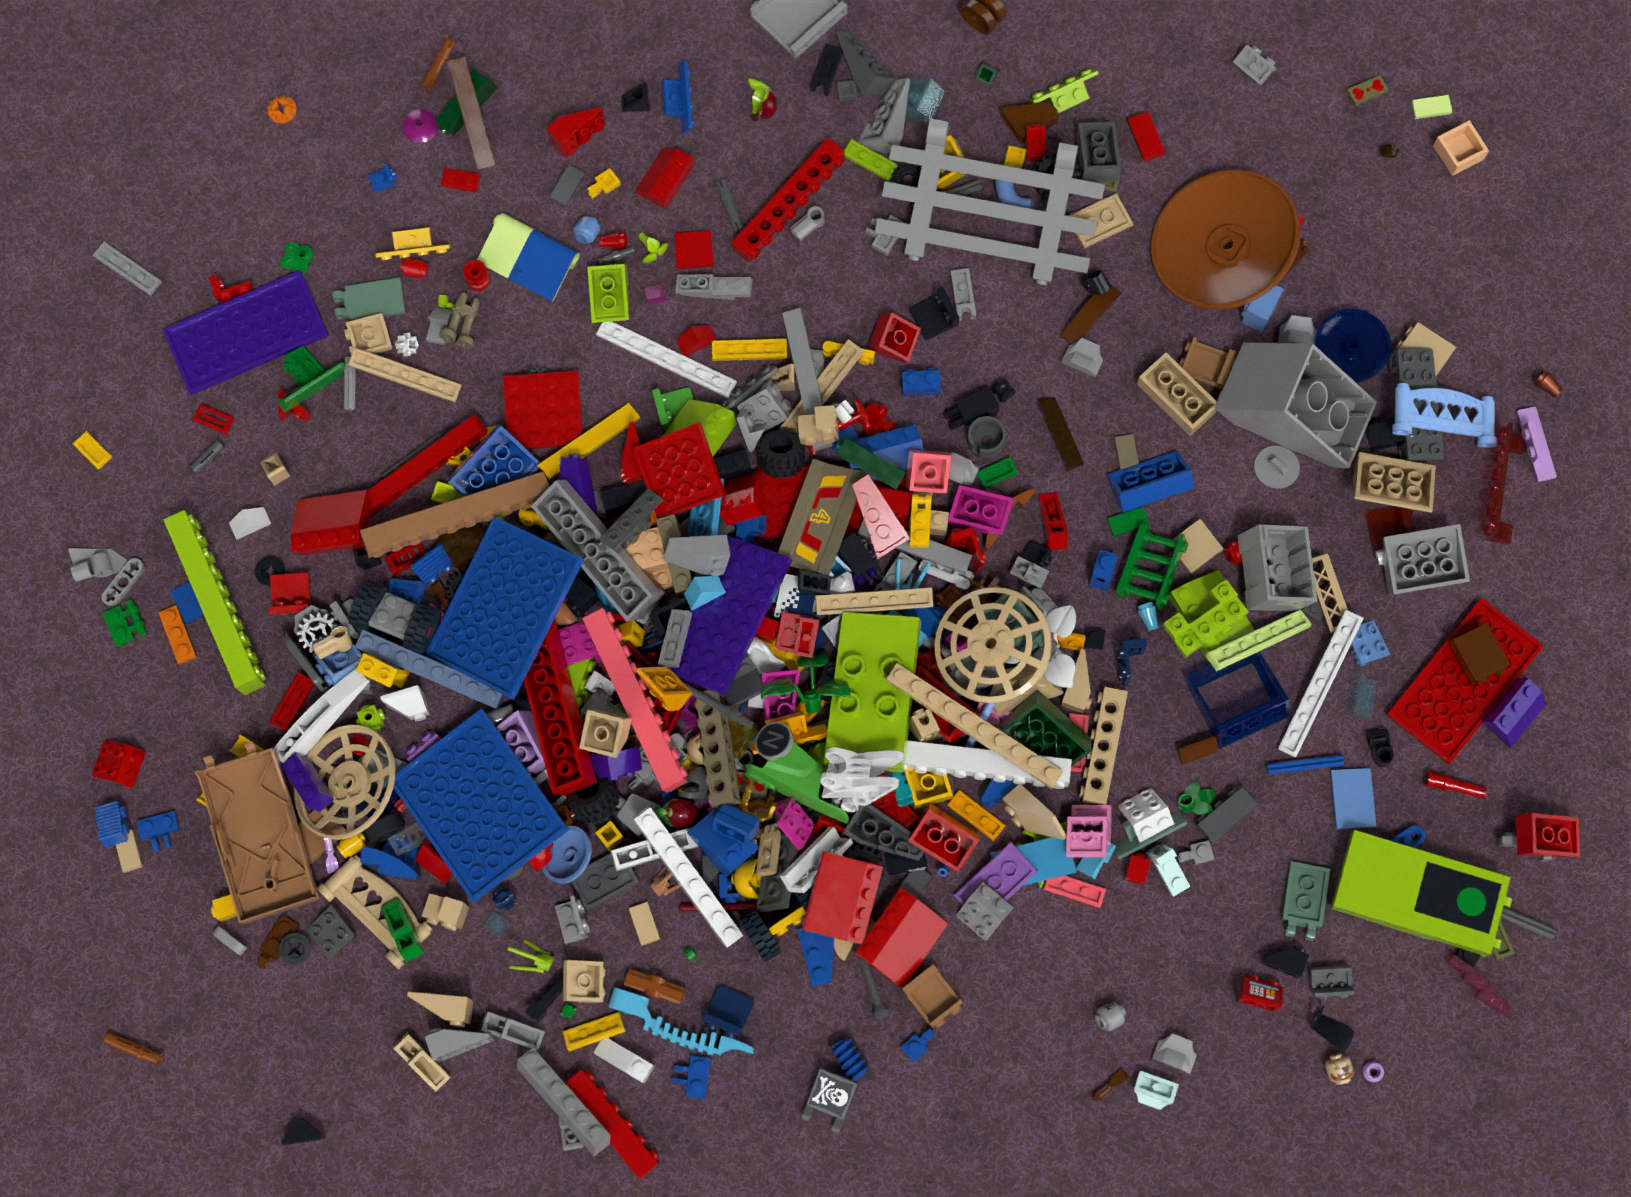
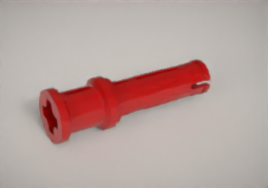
M1429 770L1426 775L1425 787L1440 788L1443 792L1451 790L1481 799L1486 797L1484 792H1487V787L1451 779V776L1447 774L1443 776L1433 773L1432 770Z

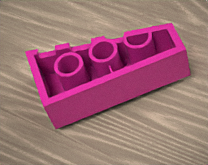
M800 670L762 673L760 678L763 686L772 680L789 679L791 683H795L798 687ZM794 690L787 695L763 698L765 721L794 714L797 692Z

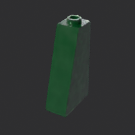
M473 69L470 75L479 107H481L497 90L498 86ZM456 93L435 121L440 126L438 129L445 135L450 133L454 136L465 124Z
M847 437L844 441L841 439L835 448L838 450L836 455L894 489H897L906 473L903 469Z

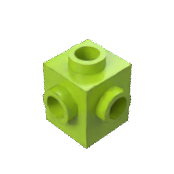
M369 704L363 706L360 709L361 711L357 712L358 719H356L358 725L368 727L375 732H379L385 726L383 720L386 718L381 708L378 709L375 705L371 706Z

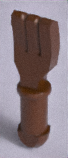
M438 580L430 588L435 596L441 600V604L447 611L450 599L446 597L444 585Z
M1122 1068L1119 1069L1110 1078L1109 1083H1105L1102 1088L1093 1094V1100H1102L1101 1098L1112 1091V1087H1118L1129 1078L1128 1074Z

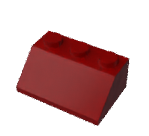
M663 148L638 185L635 193L666 210L694 167L693 157L676 148Z
M929 803L908 841L959 872L979 842L980 834Z

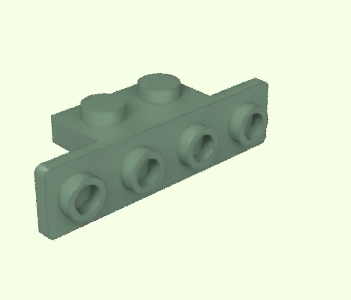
M1176 812L1171 815L1174 825L1139 842L1132 825L1127 820L1122 823L1127 838L1115 844L1116 848L1113 853L1118 859L1127 857L1129 854L1187 825V821L1180 812Z

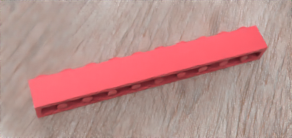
M601 608L582 618L628 717L632 718L631 724L662 790L668 793L687 783L686 776L688 773L683 765L680 766L678 762L680 756L675 747L672 748L670 745L671 737L668 731H664L662 728L663 720L660 714H656L654 711L655 703L651 696H647L645 691L647 686L643 683L642 679H639L636 671L638 667L635 662H631L629 657L631 652L627 645H623L621 640L623 635L620 629L616 628L613 623L615 618L612 612Z

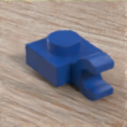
M930 1029L920 1038L915 1034L901 1049L915 1063L929 1050L925 1044L935 1034Z

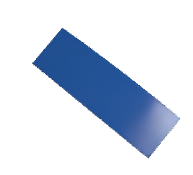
M363 847L360 859L363 865L379 867L378 873L382 876L420 881L421 877L401 860L388 853Z

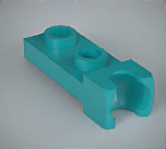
M889 771L891 777L899 780L898 788L894 789V796L898 807L912 804L913 795L909 784H907L905 774Z

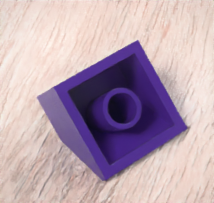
M639 746L622 747L617 758L595 752L590 753L594 771L599 777L608 778V781L620 779L619 775H624V777L633 776L635 771L642 770Z

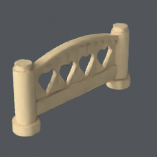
M355 855L324 884L321 883L317 890L329 902L337 897L390 949L385 957L399 970L404 965V958L399 953L386 920H379L381 907L399 898L420 943L431 934L430 932L433 929L425 921L422 924L419 923L404 898L382 878L364 869L361 866L360 858ZM357 877H361L363 883H368L367 890L352 893ZM374 890L377 896L382 897L380 904L365 907L370 891Z

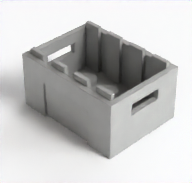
M1257 525L1238 535L1246 586L1245 599L1247 610L1298 611L1318 602L1308 527ZM1269 560L1271 565H1268L1266 561ZM1269 578L1273 580V584H1270Z

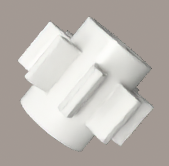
M403 333L402 336H397L398 339L395 343L398 350L397 353H403V356H410L416 353V349L419 346L416 336H411L410 333Z

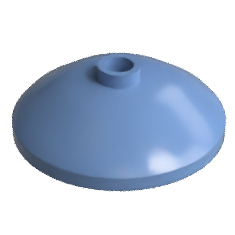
M567 826L569 831L553 842L554 847L551 848L553 853L552 860L543 868L547 878L556 883L564 884L575 880L584 872L590 861L592 852L591 840L583 829L576 826Z

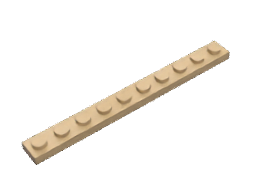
M896 663L885 680L1050 789L1054 788L1063 771L898 663Z

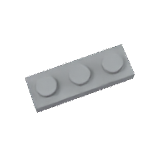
M672 609L658 662L661 666L679 668L692 617L690 611Z

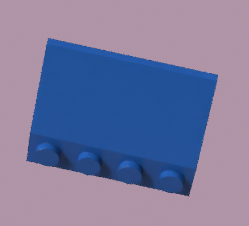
M496 425L446 481L465 497L533 475L538 470L540 462L501 425Z

